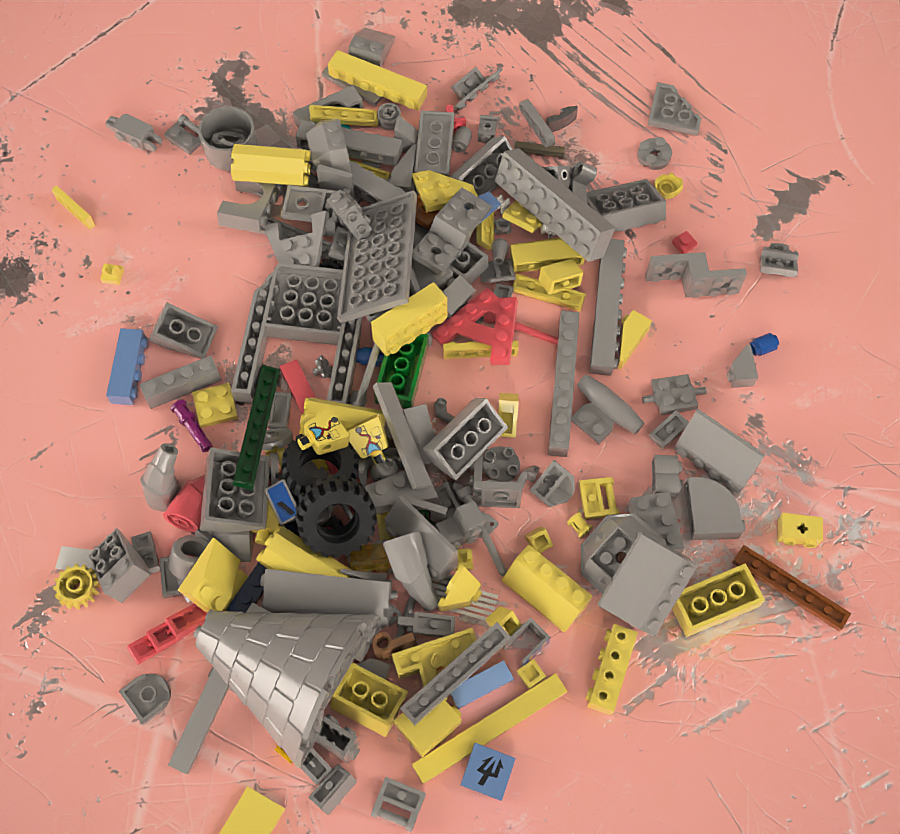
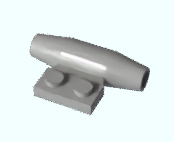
M587 374L578 382L577 387L591 403L582 405L571 417V421L597 444L600 445L612 432L614 423L634 435L645 424L631 406L606 385Z

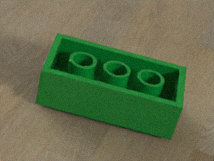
M428 334L417 336L412 343L405 344L394 354L391 353L387 357L384 355L377 383L392 382L402 409L411 408L414 405L429 347ZM374 391L375 403L379 404V401Z

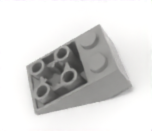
M118 528L109 534L89 555L104 594L121 603L151 575L145 561Z

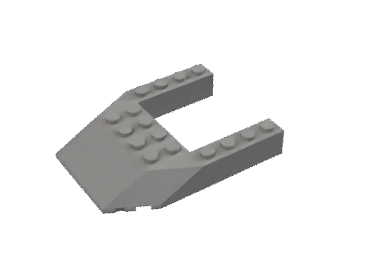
M278 263L273 273L266 277L263 285L254 291L231 389L234 401L253 402L268 337L337 345L327 400L349 404V395L351 394L357 363V351L360 347L363 317L340 323L337 319L343 270Z

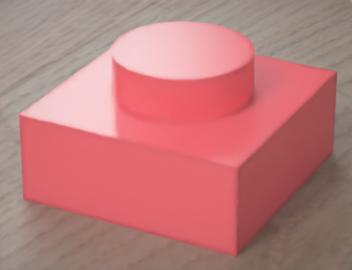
M688 231L672 240V244L681 254L688 253L696 248L698 244Z

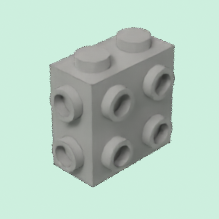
M340 189L326 200L342 223L358 241L372 230L368 224L371 221L361 211L362 208L349 193L344 194Z
M329 714L326 717L323 716L322 731L316 740L317 744L347 764L350 759L354 761L360 752L358 748L360 744L356 732L347 726L344 729L341 728L338 720Z

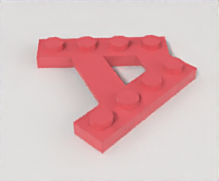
M486 288L435 329L431 335L442 347L443 344L453 341L459 335L492 346L491 365H510L518 306L517 297L498 298L489 288ZM487 312L496 314L494 329L475 322Z

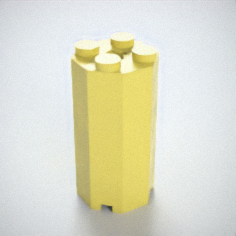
M234 144L231 159H233V164H231L232 180L308 187L309 176L307 175H311V164H308V161L311 158V151Z
M310 397L305 398L304 414L301 415L299 435H304V425L306 422L331 407L344 428H348L378 413L380 414L383 427L386 419L382 410Z
M278 526L273 535L271 534L264 544L266 545L265 550H262L256 558L261 565L271 570L349 578V576L341 573V569L351 570L330 556H321L320 551L314 553L311 551L310 546L304 544L301 537L281 526Z

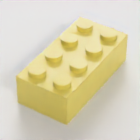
M434 282L409 297V303L394 307L371 322L373 341L386 357L391 353L398 352L402 346L412 343L417 336L427 333L431 327L437 323L441 324L446 320L447 297Z
M745 563L684 588L672 610L685 636L689 637L760 607L765 599Z

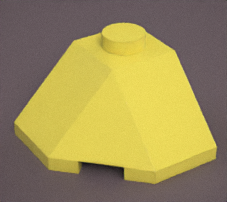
M461 565L446 587V597H441L438 603V610L444 612L469 607L473 601L476 603L482 594L480 591L481 583L464 566Z

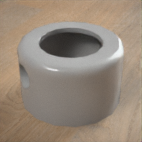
M196 536L178 538L173 543L168 563L172 574L179 579L185 580L209 543Z

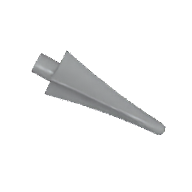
M341 569V573L355 579L392 583V580L386 579L387 573Z

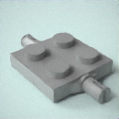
M688 374L652 379L653 394L642 396L643 404L654 402L659 409L660 415L672 414L675 410L678 412L697 410L696 395L707 394L705 386L694 388Z

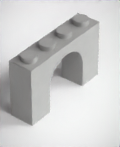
M235 181L236 191L256 194L261 198L250 204H239L223 200L217 211L218 225L260 234L262 228L267 224V217L271 215L273 204L277 202L278 193L282 191L283 185Z

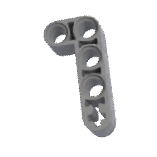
M579 161L570 168L571 184L568 189L586 204H588L586 186L595 179L597 168L582 161Z

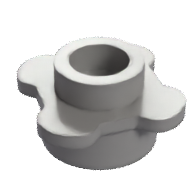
M502 217L494 221L496 225L494 232L496 234H510L512 232L510 228L512 222Z

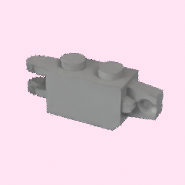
M123 114L120 118L110 116L105 122L107 128L115 133V137L119 141L127 142L136 149L139 148L143 151L147 149L154 152L157 147L152 141L157 144L163 142L162 138L155 134L152 125L129 114Z

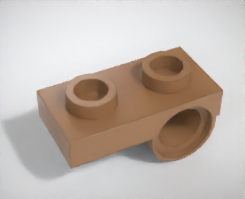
M384 632L376 634L373 638V650L379 660H389L392 658L393 653L418 645L412 632L393 640ZM382 641H389L385 648H379Z

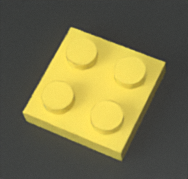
M230 383L192 392L201 428L238 419Z

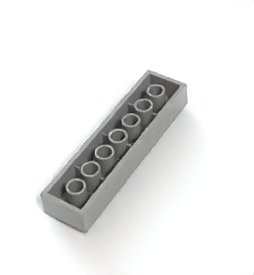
M521 149L504 151L494 182L588 262L603 258L616 227Z

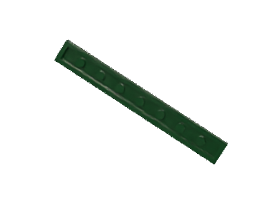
M264 364L261 366L232 483L233 486L252 490L254 487L280 373L278 368Z

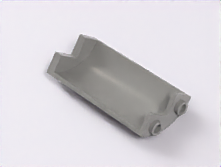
M265 569V574L261 576V586H264L262 608L271 613L375 614L381 619V626L390 627L392 606L390 605L392 583L271 569Z

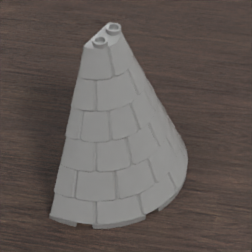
M210 609L205 617L204 624L196 628L193 636L197 638L195 646L213 665L242 703L248 706L277 745L284 749L295 766L301 768L322 731L326 706L353 660L356 659L362 662L373 643L374 636L380 631L381 619L375 614L243 613L214 611Z

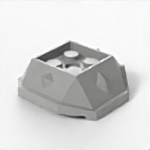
M635 513L607 515L581 544V574L602 594L621 565V562L618 560L619 553L625 552L627 555L639 533L667 546L666 540Z

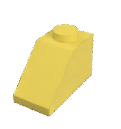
M499 393L498 415L508 427L500 437L516 438L518 394Z

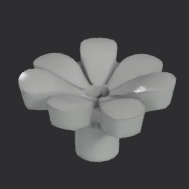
M321 355L315 360L317 367L312 370L315 376L321 374L323 378H331L333 367L328 366V360Z

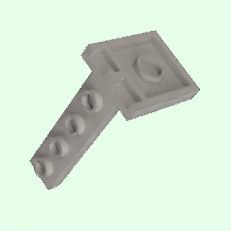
M482 453L470 466V470H474V475H470V487H473V501H475L478 507L520 508L522 483L516 481H482Z

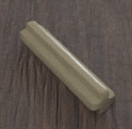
M516 141L514 149L519 148L524 153L564 157L565 147L562 146L545 148L543 144Z

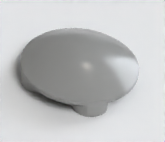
M497 446L484 453L482 470L490 480L507 482L517 476L520 470V461L513 448Z

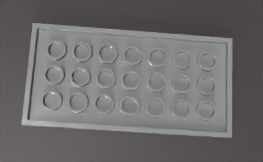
M414 190L362 207L361 211L371 221L368 224L372 230L359 241L348 230L337 315L340 323L409 303L417 194Z

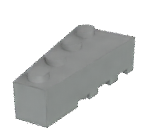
M406 471L364 486L374 503L376 515L390 512L401 495L407 501L409 497H413L438 505L439 497L433 484L428 489L413 490Z

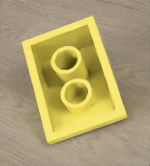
M212 538L178 591L205 612H208L210 609L223 611L230 600L241 560L219 541Z

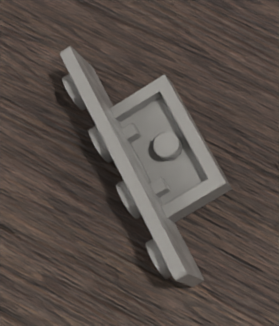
M475 67L456 82L451 89L461 101L453 107L454 111L456 109L458 112L466 106L465 102L467 100L471 102L478 96L476 93L479 90L483 92L489 87L488 83L490 81L494 83L501 77L499 73L503 69L499 68L489 78L485 79L477 67Z

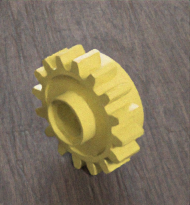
M74 564V567L70 568L67 566L64 572L60 571L59 578H55L56 586L53 589L57 593L54 596L59 600L60 604L66 605L68 609H71L74 605L79 610L81 604L88 607L87 602L89 600L95 601L93 595H99L96 588L101 587V584L97 581L98 577L94 574L95 571L92 568L88 569L85 564L81 567L78 564ZM80 583V586L73 590L74 586Z

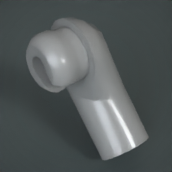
M438 398L434 404L435 415L444 422L450 423L455 417L447 412L446 399Z

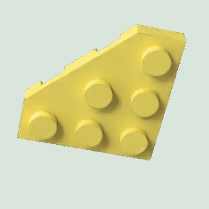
M430 170L412 173V180L420 195L426 213L441 210L461 187L478 197L472 184Z

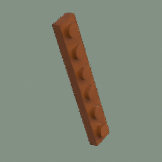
M745 545L742 546L732 562L736 566L746 563L753 577L839 632L843 629L851 615L849 611Z

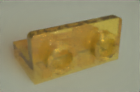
M383 543L361 545L362 549L358 552L355 550L350 552L351 570L386 572L392 569Z

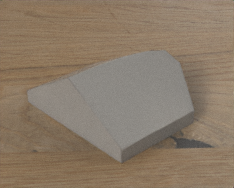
M505 259L502 265H496L493 261H489L488 268L480 275L481 282L493 283L515 280L511 259Z
M553 460L530 491L549 507L568 502L575 493V476Z

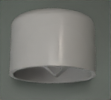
M231 106L216 108L207 113L199 124V136L205 156L209 163L217 169L231 171V164H233L231 156L234 144L258 146L253 120L247 112L240 108Z

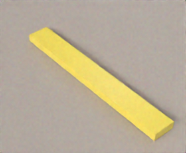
M555 673L413 763L412 766L421 782L425 784L470 755L474 743L486 745L567 693V689Z

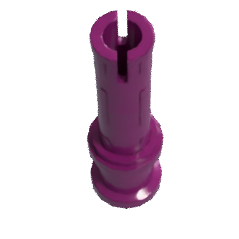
M184 399L176 401L170 407V410L177 415L179 423L188 429L203 453L208 452L213 447V444L196 422L194 412L188 409L186 406L187 402Z

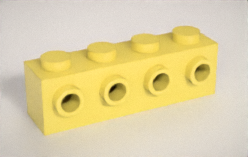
M614 624L612 629H607L604 641H607L606 648H601L598 657L601 664L599 668L595 667L592 680L595 683L593 688L589 687L585 700L589 701L587 707L608 715L614 713L638 634L637 631Z

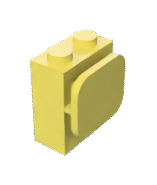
M445 698L415 726L404 713L394 720L395 726L421 757H424L431 749L438 746L461 724L462 719L460 716L462 714L454 705L451 707L446 702L448 698Z

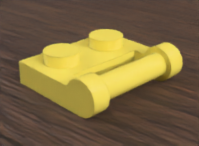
M612 477L579 480L578 484L585 520L620 514L619 509L616 507L613 491L614 480ZM600 486L605 487L609 509L604 510Z

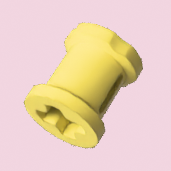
M578 512L568 520L567 525L572 526L581 539L593 529V526L589 525L581 517L582 514Z

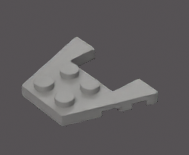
M322 211L311 214L312 233L282 239L281 223L275 222L265 225L264 230L278 263L319 267L323 249L321 244L323 235L326 234L325 224L326 219L329 218V212Z

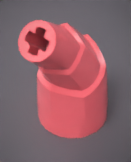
M205 475L193 480H187L163 514L164 519L171 525L187 532H196L200 528Z

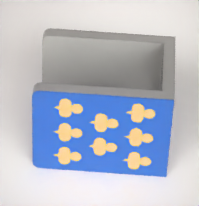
M532 618L528 619L511 636V640L504 645V649L507 650L528 629L541 640L523 658L521 662L522 667L546 647L551 638Z

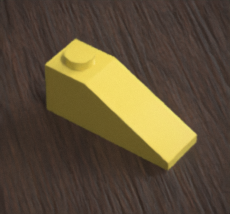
M632 310L630 315L626 314L621 322L623 327L618 358V369L620 370L647 334L652 320L635 310Z

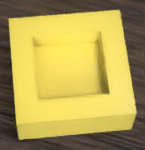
M534 659L516 672L528 690L546 678V675Z

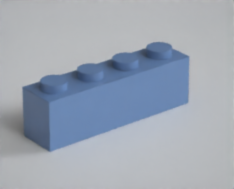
M120 328L106 394L111 404L134 405V400L138 397L137 386L138 381L140 382L142 378L141 366L145 363L144 351L148 347V337L145 336L143 330Z

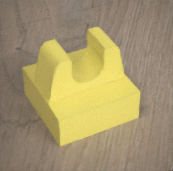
M105 263L100 278L102 283L120 285L124 272L123 266Z

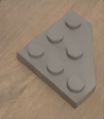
M657 82L648 126L698 136L702 118L698 113L695 114L693 112L692 106L684 97L682 98L677 93L678 90L674 85Z

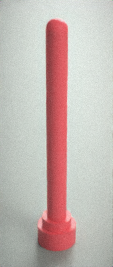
M487 312L483 321L489 324L491 322L495 323L496 314ZM515 322L516 330L557 345L558 337Z

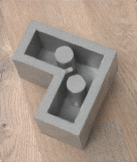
M475 501L457 507L453 517L435 524L434 527L456 549H459L461 545L465 543L472 544L478 539L486 520Z

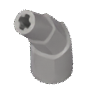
M169 443L161 444L154 458L148 464L145 473L140 478L148 506L160 512L166 511L181 489V485L174 475V464L178 455V449Z
M421 532L410 533L384 542L383 546L396 579L401 581L410 596L415 598L424 610L430 611L435 609L440 600L432 585Z

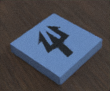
M474 743L460 786L502 801L516 758Z

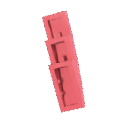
M192 604L167 617L166 622L147 631L146 636L128 644L127 649L137 665L175 644L196 630L199 625L204 624L208 612L203 611L196 604Z

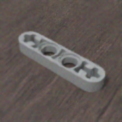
M530 100L520 101L519 108L523 117L545 148L555 145L554 134Z

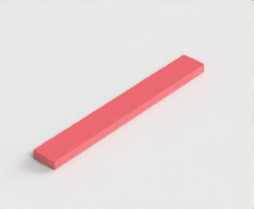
M294 360L280 365L279 369L301 414H304L305 398L316 397L298 361ZM325 460L331 475H335L338 472L337 467Z

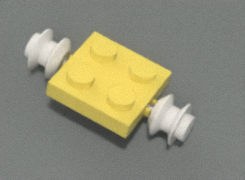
M503 195L496 197L501 203V206L497 209L501 210L502 218L531 233L541 228V235L547 233L549 239L552 236H556L552 230L518 201L511 204L510 198L504 200Z

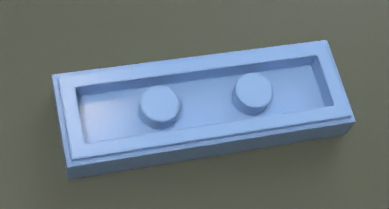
M503 660L465 680L450 695L457 709H460L513 681L514 678Z

